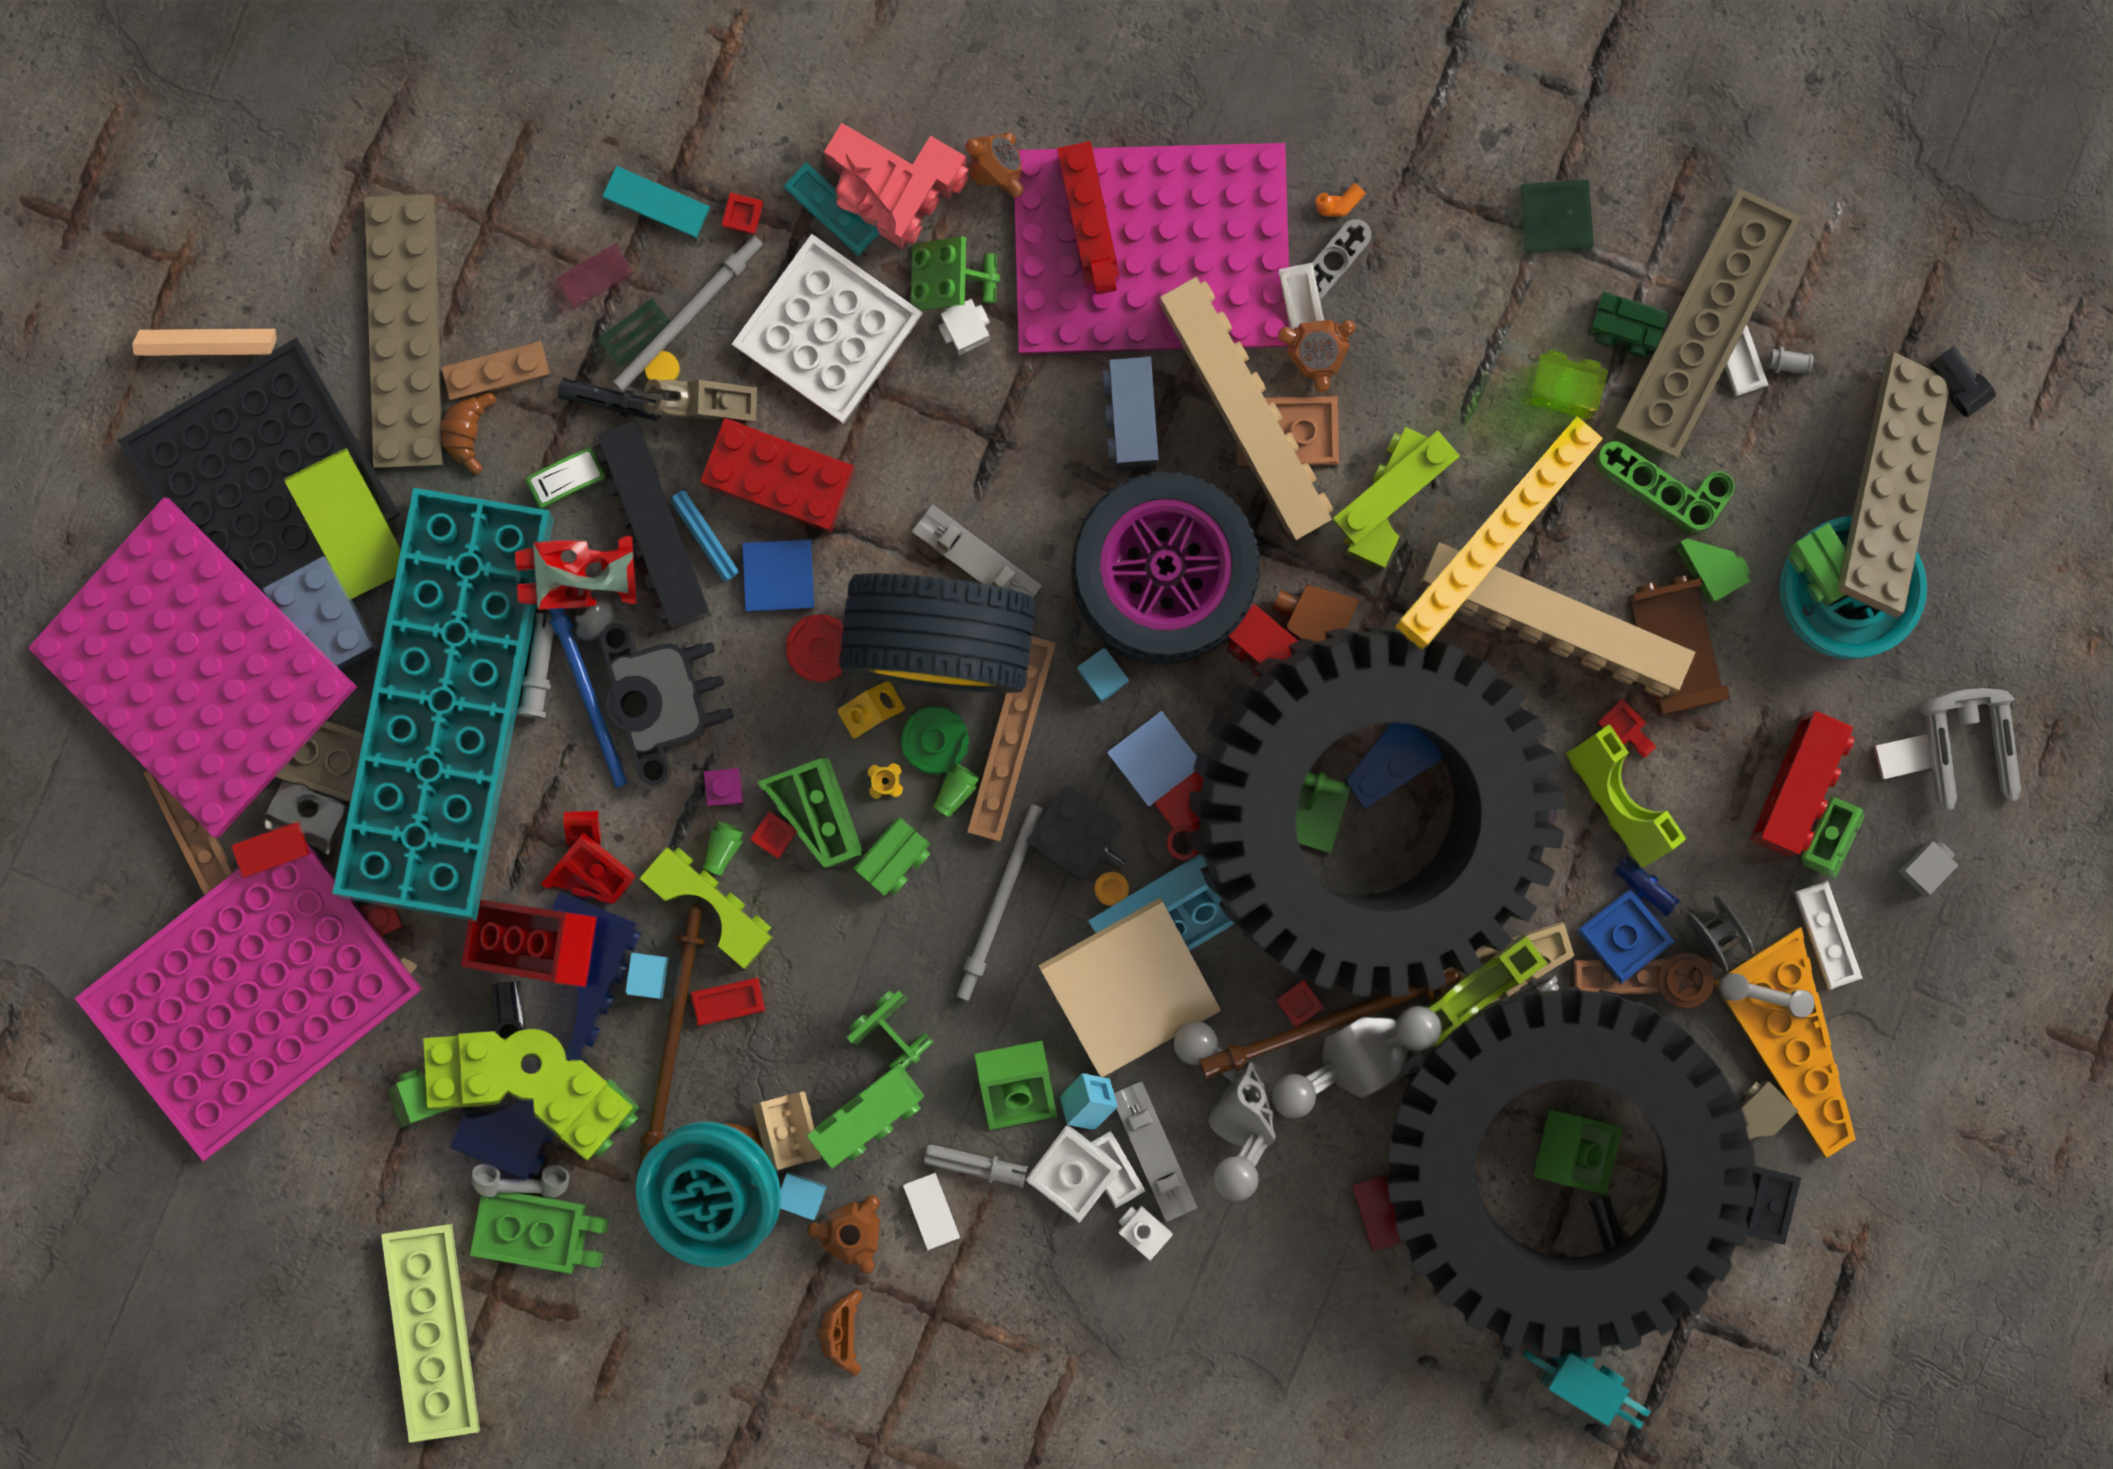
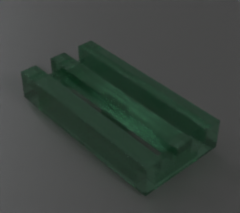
M651 298L598 338V340L620 368L644 350L670 323V320L654 299ZM653 310L655 312L652 317L611 346L609 342L649 311ZM658 321H662L663 324H661L659 327H657L655 330H653L651 333H649L647 336H645L643 339H641L639 342L633 345L622 355H618L617 352H619L621 349H623L625 346H627L629 343H631L633 340H635L637 337H639L641 334H643L645 331H647L649 328L655 325Z

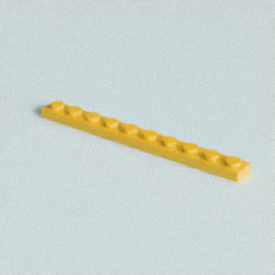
M1577 416L1395 627L1423 650L1603 438Z

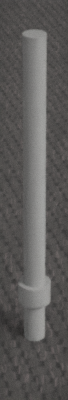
M752 236L736 254L731 253L722 262L724 266L613 381L618 389L623 392L734 275L737 277L747 267L745 263L763 245L761 241Z
M1030 804L971 957L968 956L963 969L966 972L956 995L959 998L969 1001L978 976H983L987 963H984L1030 845L1026 840L1037 826L1043 808Z

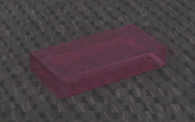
M615 243L560 275L557 279L576 309L634 275Z

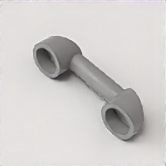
M1738 973L1725 974L1718 982L1720 995L1729 1001H1738L1748 997L1784 1006L1790 1015L1797 1018L1809 1016L1814 1009L1813 996L1806 990H1795L1791 993H1785L1749 984L1748 980Z
M480 1164L473 1169L471 1183L478 1193L486 1197H493L497 1193H540L545 1198H555L567 1189L570 1175L564 1167L551 1165L543 1170L541 1180L500 1179V1172L495 1166Z

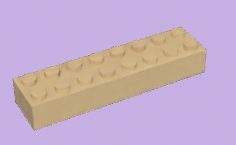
M1195 277L1161 296L1158 303L1291 541L1297 540L1331 521L1332 518L1329 513L1334 511L1325 493L1323 492L1318 495L1312 483L1317 479L1307 462L1304 464L1300 463L1295 454L1300 448L1290 432L1284 434L1279 422L1283 418L1275 403L1267 404L1262 395L1266 387L1258 373L1254 372L1251 374L1245 362L1249 360V357L1240 341L1235 344L1233 343L1228 334L1232 330V326L1223 311L1217 314L1212 302L1215 296L1206 281L1200 283L1198 278Z
M1438 543L1418 586L1419 589L1424 590L1423 594L1460 552L1459 550L1443 543ZM1496 566L1489 571L1457 609L1458 612L1473 617L1474 613L1487 617L1486 623L1501 630H1505L1506 627L1513 628L1519 631L1517 635L1519 638L1536 644L1540 640L1550 644L1549 650L1563 657H1568L1569 654L1582 658V665L1593 670L1600 671L1601 668H1606L1613 671L1612 677L1623 683L1631 685L1634 681L1645 685V692L1659 698H1663L1664 695L1671 696L1680 690L1696 653Z

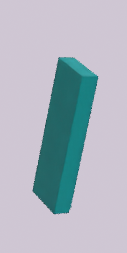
M807 162L783 186L785 191L858 257L878 237L879 233L876 226L864 222L857 214L838 208L836 189Z
M618 166L615 167L603 194L605 200L695 239L698 238L711 209L706 204Z

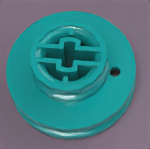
M1853 516L1840 517L1825 522L1809 531L1801 539L1829 523L1846 549ZM1917 551L1905 610L1897 618L1850 596L1827 607L1824 606L1822 601L1819 603L1815 602L1807 589V585L1810 584L1804 572L1799 574L1793 568L1788 556L1782 568L1779 584L1783 613L1796 635L1805 644L1819 653L1845 660L1872 657L1893 648L1903 641L1917 625L1924 610L1927 596L1926 572ZM1867 605L1864 610L1849 617L1841 616L1833 611L1838 608L1840 613H1847ZM1804 606L1810 616L1804 615L1802 610Z
M693 1122L670 1132L646 1155L639 1168L636 1180V1200L639 1213L652 1237L673 1256L696 1266L724 1267L745 1259L771 1233L780 1213V1184L771 1161L760 1146L739 1130L721 1123Z

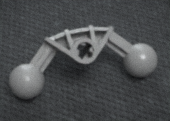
M1415 1006L1405 1010L1399 1016L1397 1022L1392 1019L1362 1017L1348 1023L1325 1037L1322 1053L1324 1065L1306 1077L1298 1074H1289L1276 1082L1272 1091L1274 1107L1281 1115L1287 1118H1301L1313 1109L1316 1102V1094L1334 1083L1358 1097L1373 1093L1398 1077L1409 1049L1424 1051L1436 1044L1441 1034L1439 1018L1432 1010L1422 1006Z
M1192 1021L1182 1025L1174 1037V1050L1177 1056L1189 1065H1200L1199 1058H1205L1223 1051L1218 1048V1040L1214 1030L1203 1022ZM1250 1061L1245 1066L1243 1065L1242 1070L1236 1071L1234 1068L1221 1073L1231 1082L1209 1115V1124L1215 1133L1230 1143L1242 1146L1238 1156L1223 1160L1217 1166L1214 1173L1216 1190L1222 1197L1230 1201H1243L1252 1196L1256 1191L1259 1177L1255 1166L1263 1152L1276 1138L1272 1122L1273 1112L1270 1110L1264 1091L1265 1086L1260 1081L1253 1067L1254 1064Z

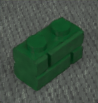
M1603 291L1598 298L1587 334L1595 336L1593 341L1597 344L1613 347L1614 343L1626 346L1627 353L1645 358L1646 354L1653 355L1657 350L1668 312Z

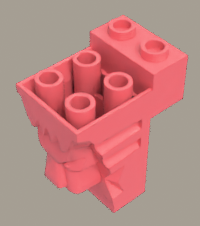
M841 123L824 151L827 166L840 175L836 187L838 208L857 214L864 222L876 226L880 235L904 250L907 243L913 245L922 231L920 226L921 220L925 214L930 216L934 212L940 200L937 197L940 193L950 199L954 192L961 193L969 179L966 156L931 135L913 165Z

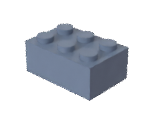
M1151 357L1109 360V368L1104 369L1102 375L1103 395H1110L1111 402L1105 404L1106 429H1113V438H1108L1107 443L1108 463H1115L1116 472L1156 469L1158 464V446Z
M325 556L263 588L266 596L340 670L379 651L353 600L349 598Z

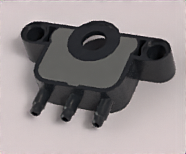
M617 622L606 625L600 634V643L612 682V687L609 689L605 700L606 712L611 722L626 732L640 780L649 786L661 787L669 781L671 776V766L666 749L693 742L703 735L706 727L724 723L726 720L733 719L734 717L731 708L705 713L700 694L723 686L724 680L721 675L696 680L691 665L692 660L714 653L715 648L711 642L701 643L684 649L668 643L638 651L631 631L623 624ZM618 630L623 631L626 636L625 643L619 648L610 647L608 643L610 634ZM633 693L644 694L648 706L643 715L633 718L627 716L624 711V703L627 697ZM652 762H660L663 766L662 776L657 780H649L646 776L647 766Z

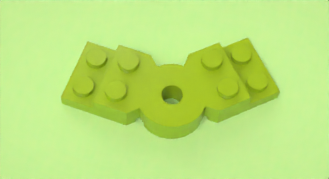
M521 1030L512 1034L506 1040H503L494 1031L459 1034V1036L423 1038L428 1110L497 1105L509 1093L520 1100L533 1101L534 1116L583 1159L588 1161L634 1108L582 1060L567 1061L565 1051L560 1042L543 1030ZM528 1057L537 1058L541 1062V1069L535 1074L524 1072L521 1067L524 1059Z

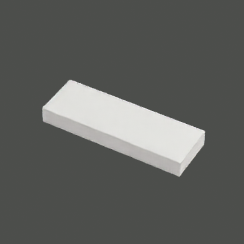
M1828 881L1793 892L1827 989L1831 990L1863 979Z

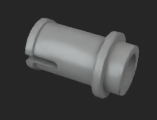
M1779 346L1777 349H1771L1769 353L1768 369H1774V373L1778 374L1780 371H1787L1809 376L1812 371L1814 356L1812 354L1784 351V347Z

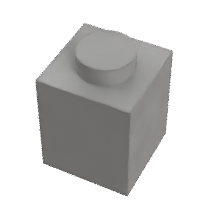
M1934 841L1926 842L1905 863L1898 873L1922 896L1931 895L1957 868L1958 864L1952 859L1955 856L1954 853L1942 842L1936 844Z

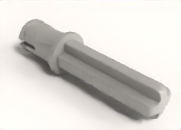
M928 1145L924 1156V1163L926 1165L989 1179L991 1184L994 1180L1019 1186L1020 1188L1024 1186L1028 1166L1000 1161L998 1156L991 1159L936 1145Z

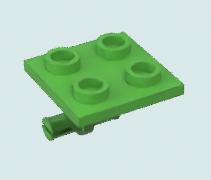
M960 236L913 244L911 305L920 311L964 306L965 280L983 283L982 302L996 303V285L1000 282V275L997 274L998 255L991 253L983 254V272L965 269L966 237Z
M1321 771L1319 774L1308 772L1299 794L1296 810V830L1299 844L1331 853L1351 790L1350 787L1345 786V782L1328 778L1326 773Z
M889 991L875 1003L878 1010L870 1017L862 1015L849 1027L852 1033L847 1037L851 1043L859 1045L881 1025L904 1051L889 1064L891 1068H894L902 1061L901 1065L904 1069L912 1062L916 1064L921 1060L919 1056L934 1044L929 1038L921 1045L929 1037L924 1032L909 1046L885 1021L908 1000L905 994L897 991L895 994Z

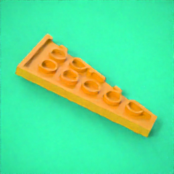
M1798 927L1726 974L1738 973L1743 975L1749 984L1785 993H1791L1795 990H1806L1814 999V1009L1809 1016L1804 1018L1793 1017L1784 1006L1748 997L1738 1001H1729L1724 998L1723 1000L1786 1099L1798 1110L1797 1116L1823 1157L1828 1158L1856 1140L1846 1099L1843 1097L1838 1077L1839 1072L1837 1064L1834 1062L1819 994L1816 992L1810 959L1807 957L1803 941L1802 928ZM1721 977L1714 981V986L1717 989V991L1718 982L1721 979Z

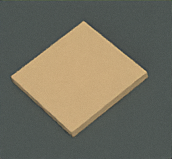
M1161 898L1154 900L1039 965L1040 970L1100 1077L1112 1073L1174 1038L1182 1025L1192 1021L1202 1022L1221 1011Z

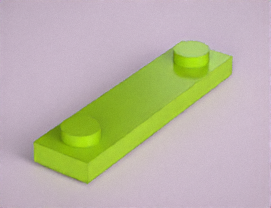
M1437 430L1332 520L1355 546L1455 462L1460 455Z

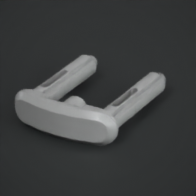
M1989 688L1958 690L1931 698L1921 706L1919 713L1924 714L1926 719L1936 801L1942 810H1953L1957 800L1946 712L1949 709L1957 708L1959 725L1980 722L1978 705L1982 704L1989 706L2000 792L2008 802L2018 800L2021 783L2010 704L2015 698L2008 691Z

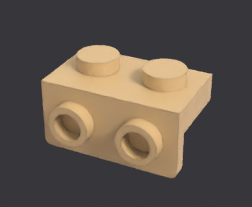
M804 1091L752 1104L764 1152L771 1161L775 1171L821 1158V1154L806 1136L814 1129L810 1105Z

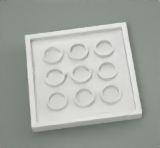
M811 234L733 341L732 346L844 425L920 320L923 312Z

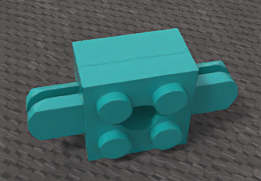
M1526 1349L1522 1353L1523 1357L1546 1370L1540 1380L1541 1384L1608 1427L1615 1415L1620 1416L1639 1429L1643 1426V1422L1620 1408L1623 1402L1646 1417L1651 1413L1650 1410L1627 1396L1630 1390L1622 1385L1625 1378L1603 1364L1599 1370L1593 1367L1596 1360L1591 1357L1583 1358L1579 1350H1561L1560 1357H1551L1553 1358L1551 1364H1548Z

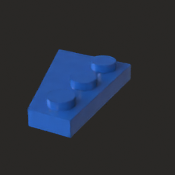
M1392 722L1345 782L1351 788L1352 793L1364 810L1443 759V756L1432 740L1418 727L1408 723Z

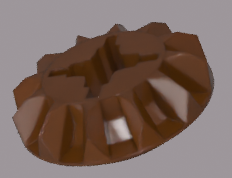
M1693 953L1673 955L1662 965L1658 976L1660 992L1669 1003L1681 1008H1693L1701 1005L1709 998L1714 987V974L1710 965L1702 957ZM1694 968L1691 981L1694 982L1698 989L1686 986L1683 990L1677 992L1681 981L1674 972L1687 974Z

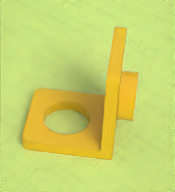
M886 681L866 690L840 707L838 714L852 738L855 739L882 721L903 712L905 707L891 682ZM881 692L890 697L892 709L885 707L881 702Z

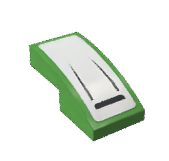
M591 447L530 475L525 478V482L538 508L544 509L570 498L573 493L602 482L606 477Z

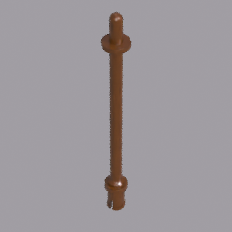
M693 904L689 908L684 936L675 935V939L683 942L650 1126L644 1136L640 1137L639 1142L643 1145L637 1175L646 1155L665 1137L662 1131L696 944L704 945L706 943L705 939L698 938L702 917V908L698 904Z
M1455 969L1444 972L1447 985L1432 990L1415 983L1408 986L1409 995L1391 997L1385 994L1244 1047L1235 1046L1232 1043L1227 1045L1226 1050L1205 1058H1199L1202 1072L1207 1080L1210 1077L1234 1068L1236 1071L1243 1069V1065L1251 1058L1416 997L1425 995L1429 1001L1435 1000L1433 991L1457 983L1461 977L1460 973Z

